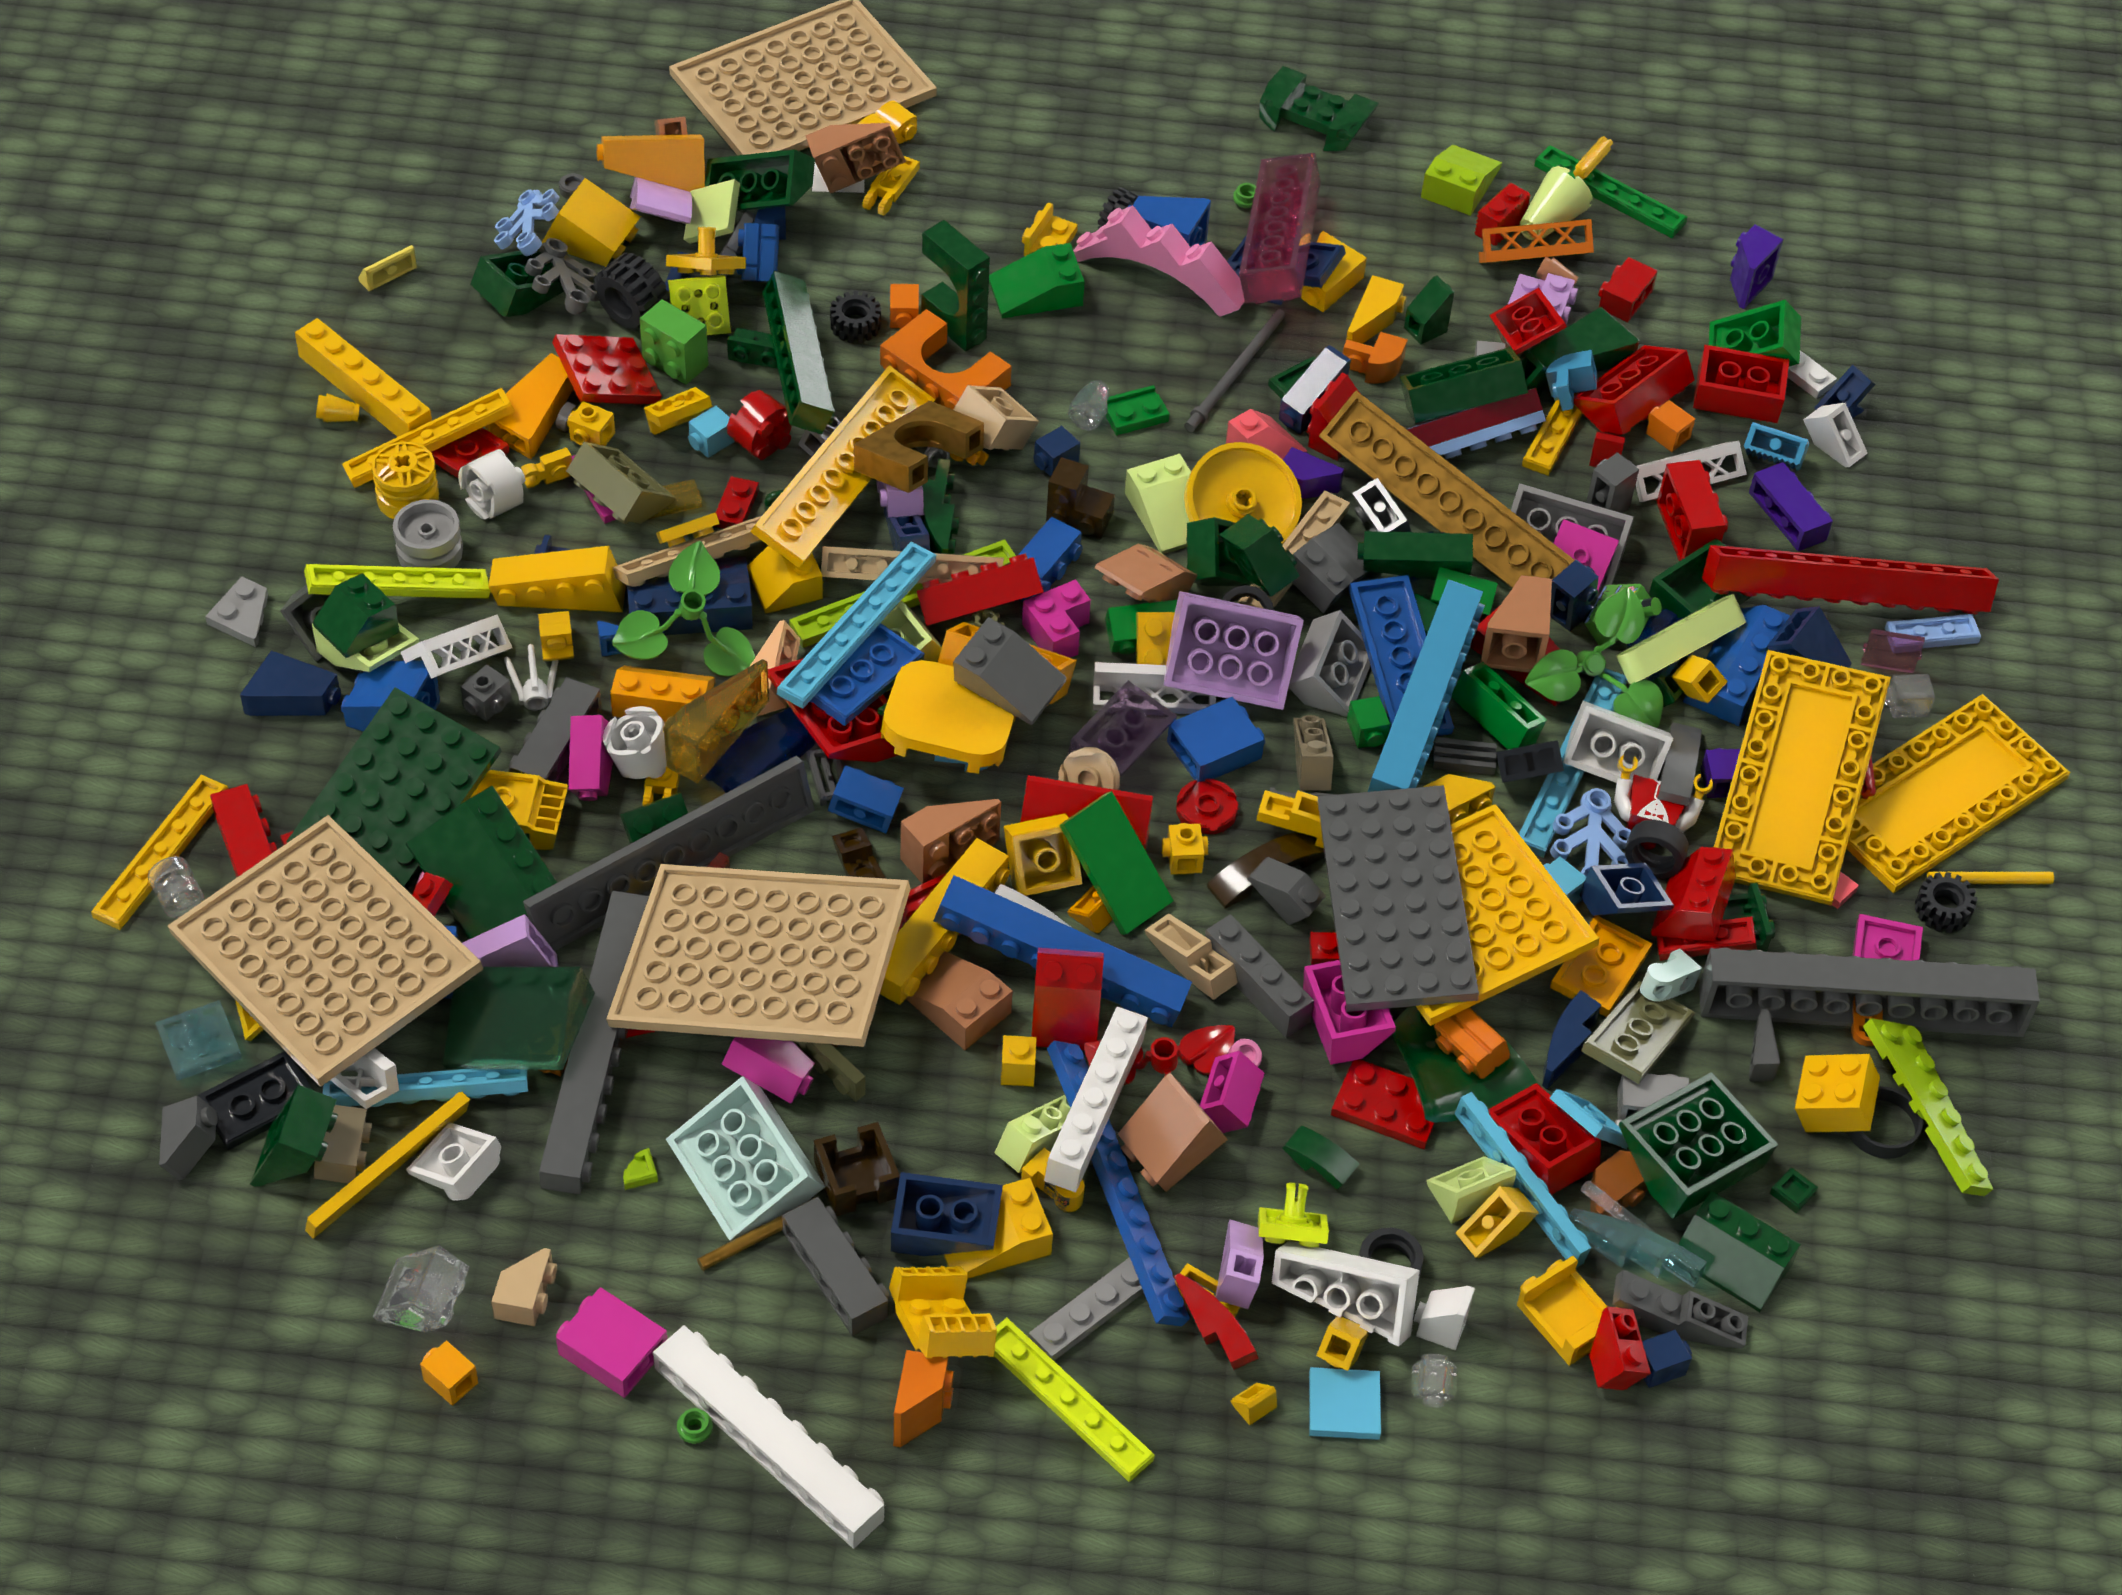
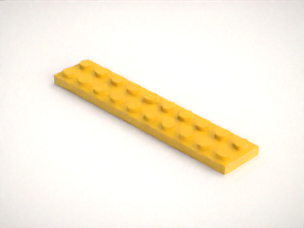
M889 365L757 521L750 532L800 568L872 480L871 477L854 471V444L928 401L935 402V399Z

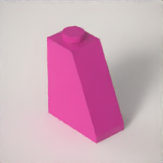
M602 715L571 716L568 790L578 797L579 800L595 801L597 796L608 795L613 760L603 742V733L609 722Z
M735 1037L722 1062L723 1066L744 1076L790 1104L799 1093L802 1095L806 1094L814 1079L809 1074L815 1063L793 1041Z

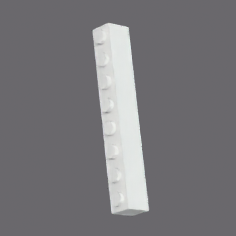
M683 1325L653 1351L655 1369L697 1408L709 1414L712 1421L853 1549L884 1521V1501L880 1494L872 1488H865L850 1467L847 1465L842 1467L836 1462L831 1451L823 1443L819 1442L816 1444L808 1436L806 1429L800 1422L788 1419L774 1399H766L759 1393L756 1384L748 1376H740L725 1355L721 1353L717 1355L711 1350L707 1340L700 1333H693Z

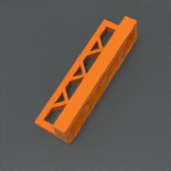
M1592 220L1482 229L1484 252H1479V263L1594 253ZM1575 226H1584L1585 242L1576 243L1568 236ZM1562 227H1568L1565 232H1563L1560 229ZM1551 228L1561 235L1554 245L1547 244L1541 238ZM1542 229L1538 235L1533 231ZM1521 231H1527L1535 238L1527 248H1522L1514 241ZM1508 232H1515L1511 237L1506 234ZM1490 234H1501L1507 240V243L1501 250L1491 251ZM1564 239H1565V240L1568 241L1570 244H1561V243H1562V242L1564 241ZM1537 242H1539L1541 245H1543V246L1534 247ZM1512 244L1516 249L1507 248Z

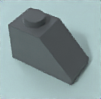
M1270 857L1265 858L1247 878L1288 925L1309 917L1326 897L1305 872Z
M199 1096L165 1106L162 1109L159 1166L178 1180L186 1178L215 1141L216 1125L218 1123L217 1111Z

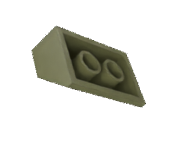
M583 442L566 470L575 478L574 483L578 487L590 491L594 495L593 500L610 508L613 511L612 516L624 524H628V522L642 524L671 505L676 499L667 489L616 448Z

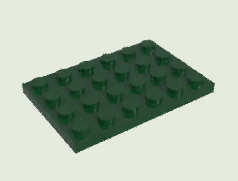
M395 687L286 842L288 843L329 815L407 890L421 870V867L405 845L406 842L470 799L502 750L496 744Z

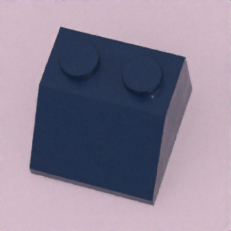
M1647 863L1591 866L1579 894L1593 916L1672 910L1674 906Z

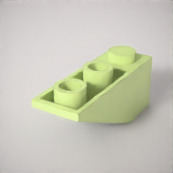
M1063 1095L1008 1122L994 1153L1020 1173L1022 1168L1044 1147L1051 1152L1071 1109L1066 1096Z

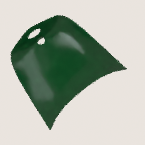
M1416 1006L1407 1007L1394 1021L1396 1031L1392 1034V1037L1412 1074L1422 1102L1425 1119L1428 1121L1451 1122L1459 1120L1455 1115L1458 1103L1462 1096L1470 1092L1475 1095L1478 1101H1482L1490 1109L1531 1085L1538 1084L1532 1072L1508 1042L1509 1059L1499 1067L1496 1066L1495 1070L1487 1077L1480 1079L1474 1072L1470 1074L1464 1072L1456 1061L1457 1057L1452 1052L1447 1055L1439 1048L1435 1041L1438 1038L1434 1028L1435 1024L1431 1026L1424 1024L1420 1019V1011ZM1426 1041H1435L1436 1046L1429 1048L1425 1043Z

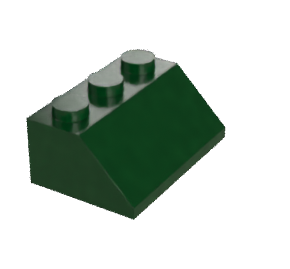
M1711 1191L1691 1220L1671 1259L1760 1313L1793 1265L1801 1244Z

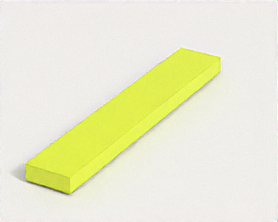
M306 564L304 570L308 594L330 595L336 585L361 573L386 596L489 599L491 593L488 587L489 581L486 569Z
M1006 1317L996 1326L997 1334L994 1356L1128 1482L1133 1480L1154 1461V1453Z

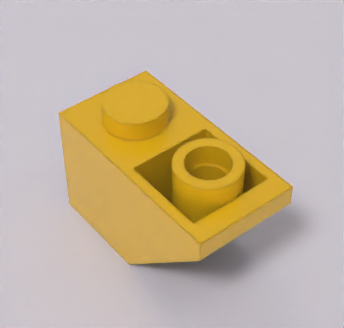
M1447 774L1423 786L1444 785L1450 824L1491 806L1496 787L1492 782Z

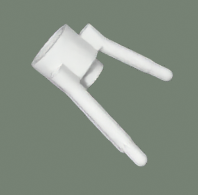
M529 644L530 679L525 682L523 687L510 658L505 657L504 662L518 693L519 704L524 705L529 710H541L546 708L549 702H551L558 660L552 661L546 685L542 679L537 678L534 645Z

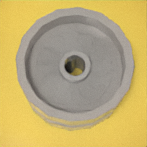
M423 499L412 502L400 509L394 517L393 534L396 541L397 557L402 567H456L462 558L463 543L460 535V520L452 507L438 500Z

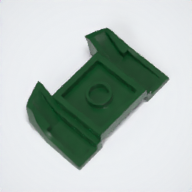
M1282 66L1268 82L1260 99L1259 117L1275 132L1281 118H1285L1326 134L1323 151L1345 150L1364 123L1377 109L1379 103L1358 94H1354L1349 101L1345 100L1339 95H1332L1320 90L1316 86L1305 84L1306 74Z

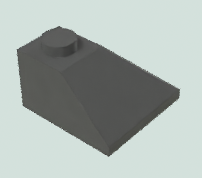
M305 585L289 598L280 612L313 659L318 661L323 656L316 650L312 623L329 595L308 594V588Z

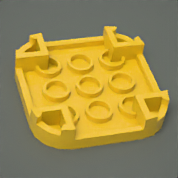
M914 661L902 666L897 673L884 711L881 739L885 738L887 742L895 747L894 753L905 757L909 748L967 762V772L979 774L981 767L992 766L993 764L999 767L1003 761L1016 716L955 682L953 666L933 661Z

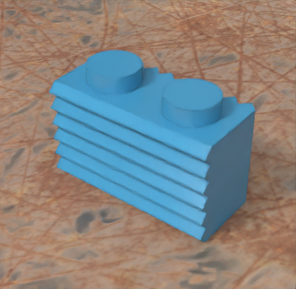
M1754 422L1751 424L1744 444L1747 455L1757 456L1758 459L1762 457L1763 461L1768 459L1769 462L1773 461L1774 464L1784 462L1787 467L1795 468L1796 471L1801 469L1809 447L1808 439Z

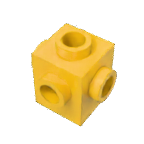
M583 401L577 410L572 411L568 417L567 426L569 427L570 440L578 445H582L583 442L606 446L615 434L614 413Z
M1180 823L1168 826L1167 838H1162L1163 857H1168L1170 874L1202 873L1204 855H1208L1207 836H1202L1200 824Z

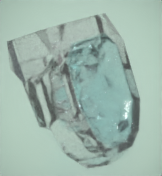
M1101 380L1091 381L1079 391L1070 403L1067 415L1077 427L1089 431L1096 429L1100 425V422L1108 412L1107 401L1109 399V391L1107 385Z

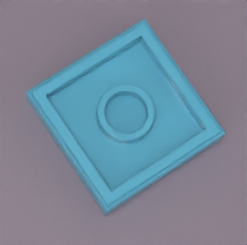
M1561 1089L1555 1090L1550 1099L1593 1136L1627 1149L1628 1145L1619 1126L1586 1099Z
M1310 1367L1309 1436L1380 1440V1371L1352 1369L1347 1371L1345 1369Z

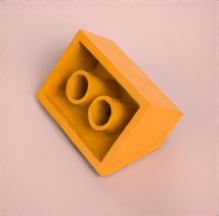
M624 665L616 670L610 693L612 717L621 718L626 715L625 710L632 707L645 706L654 709L666 724L686 726L685 706H690V703H695V700H700L699 698L703 696L706 721V707L708 713L707 699L712 697L715 677Z

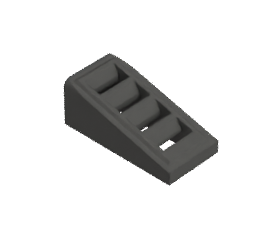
M1761 1009L1754 1030L1749 1069V1081L1751 1082L1773 1081L1780 1065L1771 1015L1768 1009Z

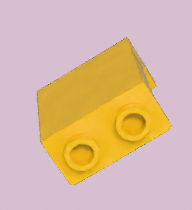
M1574 1256L1565 1261L1561 1259L1555 1261L1547 1269L1546 1273L1538 1278L1532 1276L1527 1279L1520 1287L1521 1291L1517 1301L1519 1309L1569 1366L1591 1352L1603 1309L1607 1307L1576 1271L1578 1260Z

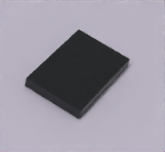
M283 1051L197 1096L217 1111L218 1123L216 1125V1132L226 1148L230 1150L269 1130L298 1084L311 1090L313 1089L291 1056L286 1051Z

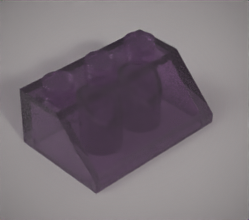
M1128 680L1071 739L1068 755L1084 747L1098 748L1108 753L1115 761L1121 777L1176 720L1177 715Z

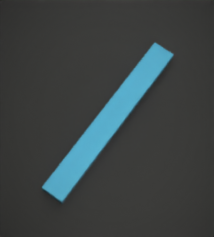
M910 542L777 687L776 695L803 709L933 566L937 555Z
M1607 668L1604 669L1606 674L1626 686L1627 679L1625 675ZM1597 675L1584 701L1614 712L1613 701L1623 691ZM1575 719L1560 748L1562 762ZM1564 763V771L1547 775L1519 833L1532 852L1543 858L1556 833L1553 830L1552 824L1557 815L1565 814L1585 772Z

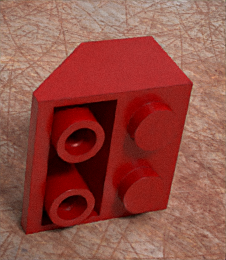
M1343 372L1335 382L1330 381L1324 395L1320 399L1316 398L1310 408L1312 420L1307 429V434H1309L1308 447L1336 461L1342 455L1323 441L1319 435L1352 394L1358 391L1349 376Z

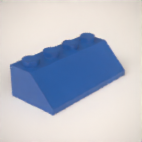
M1767 605L1740 608L1746 623L1716 639L1706 659L1716 666L1728 682L1708 704L1690 698L1687 695L1683 699L1684 703L1734 725H1740L1755 697L1766 654L1769 650L1767 645L1790 617V615Z

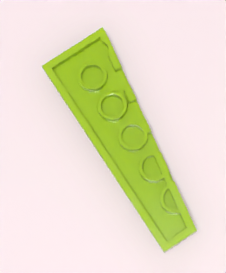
M1871 1018L1863 1025L1866 1033L1882 1060L1889 1059L1896 1070V1073L1892 1076L1899 1087L1904 1086L1913 1100L1909 1102V1105L1913 1112L1926 1120L1929 1125L1925 1132L1938 1150L1940 1157L1959 1189L1965 1194L1987 1195L1993 1190L1988 1179V1172L1981 1164L1974 1150V1143L1968 1137L1961 1123L1960 1114L1954 1109L1948 1096L1947 1087L1940 1080L1935 1069V1063L1928 1055L1922 1042L1920 1032L1912 1025Z

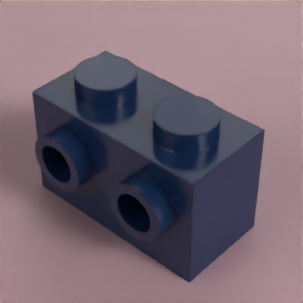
M1576 559L1552 580L1550 617L1569 632L1582 621L1586 622L1594 608L1598 594L1599 576L1596 575L1591 567L1584 566Z

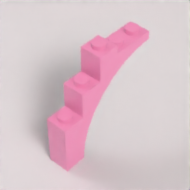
M1133 205L1123 210L1121 208L1115 209L1107 217L1109 221L1106 225L1094 233L1086 232L1081 235L1077 240L1078 245L1073 250L1077 262L1091 258L1114 257L1152 266L1188 286L1219 317L1239 310L1251 293L1212 241L1201 246L1195 244L1190 247L1173 224L1164 227L1156 226L1151 229Z

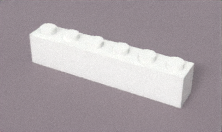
M1116 1007L1048 1157L1045 1182L1076 1193L1143 1043L1148 1017Z

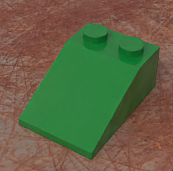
M1071 243L1042 247L989 275V284L1001 318L1083 306L1085 281Z
M1785 299L1710 322L1708 345L1789 359V367L1794 366L1800 362L1801 316Z

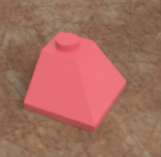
M1249 409L1228 421L1226 444L1234 442L1256 444L1272 451L1282 460L1291 447L1307 452L1271 416Z

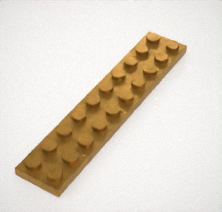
M1358 391L1352 394L1319 435L1323 441L1373 480L1378 478L1387 491L1441 533L1473 534V558L1511 588L1514 587L1521 575L1553 580L1575 561Z

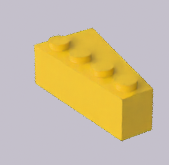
M609 546L495 558L492 561L488 585L498 606L623 612L626 584L615 578L613 567L617 566V563Z

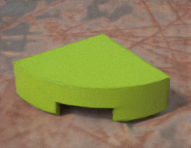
M649 1148L638 1152L625 1169L623 1175L625 1190L658 1182L657 1172Z

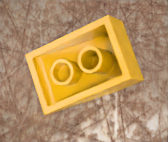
M1031 1178L1003 1185L994 1249L943 1254L948 1267L961 1266L968 1274V1278H972L1051 1255L1053 1233Z

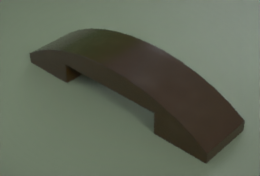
M862 827L832 836L836 852L846 876L886 879L873 856L872 845Z
M1299 832L1278 837L1251 850L1231 863L1207 883V888L1226 909L1251 896L1254 886L1247 878L1265 858L1270 857L1291 867L1299 864L1303 869L1325 857L1324 848L1315 846L1317 837Z

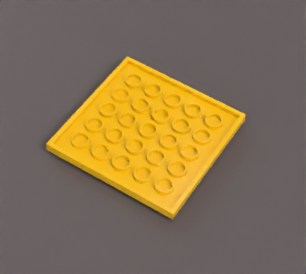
M1496 804L1451 824L1479 999L1478 1001L1416 1006L1430 1026L1599 946V937Z

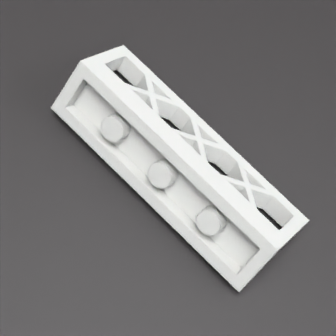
M1725 442L1637 465L1639 473L1636 489L1639 502L1658 498L1663 479L1659 474L1665 471L1666 464L1701 460V463L1704 462L1712 468L1709 473L1710 484L1747 475L1740 442ZM1733 454L1736 471L1728 473L1720 465L1725 456ZM1653 476L1660 483L1655 492L1647 494L1643 478Z
M497 614L421 641L401 651V655L405 663L422 658L432 679L505 652L513 647ZM492 630L499 643V646H497L489 640L490 633ZM472 639L480 644L479 652L471 647ZM453 646L461 651L460 659L452 654ZM433 653L442 657L441 668H438Z
M1095 662L1093 710L1192 714L1216 704V696L1164 686L1166 665ZM1100 691L1113 692L1118 697L1114 700H1100ZM1134 693H1144L1148 698L1141 702L1133 700L1130 696ZM1165 694H1174L1178 700L1174 703H1166L1161 697ZM1196 695L1209 696V704H1196L1192 698Z
M375 1048L343 1070L357 1071L358 1076H342L339 1073L330 1080L365 1109L399 1091L396 1065ZM361 1087L378 1088L367 1095L361 1091Z

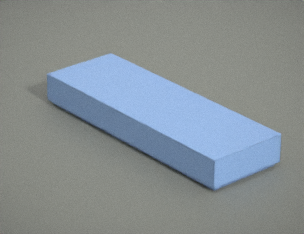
M1973 614L1887 621L1885 625V631L1893 651L1976 644L1981 639V634Z

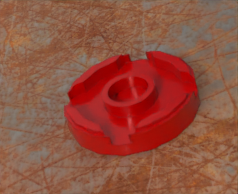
M1205 779V781L1200 782L1194 780L1180 790L1177 796L1176 814L1181 823L1200 824L1202 834H1217L1227 830L1234 824L1238 816L1237 796L1233 789L1218 780Z

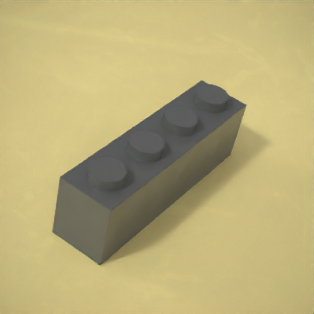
M566 677L561 687H557L554 690L548 708L540 712L533 732H529L526 735L520 753L512 757L509 764V772L539 775L545 780L557 782L569 763L571 716L598 715L602 709L600 689Z
M1231 914L1206 929L1205 937L1211 940L1212 949L1234 963L1238 982L1235 986L1285 1038L1311 1022L1314 999Z
M819 1197L782 1215L784 1235L851 1336L888 1318L890 1296L887 1289L882 1283L877 1285L872 1277L873 1272L868 1261L864 1257L859 1258L855 1252V1244L848 1232L842 1233L837 1225V1217L830 1206L825 1207Z

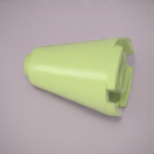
M1560 166L1551 168L1521 219L1520 226L1573 220L1587 211L1592 205L1590 202L1593 200L1589 187L1579 176L1575 179L1568 174L1570 172L1569 169ZM1553 228L1548 229L1541 238L1543 239L1555 230ZM1542 229L1533 231L1538 235ZM1521 231L1528 240L1535 239L1527 231Z

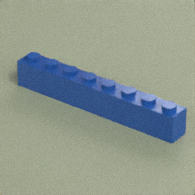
M955 875L952 877L933 920L947 930L956 931L971 938L978 944H985L999 950L1007 957L1016 958L1030 964L1034 969L1037 966L1038 948L1104 953L1101 998H1106L1121 1005L1126 1010L1135 1011L1150 1018L1157 1024L1166 1025L1171 1028L1182 1009L1192 981Z

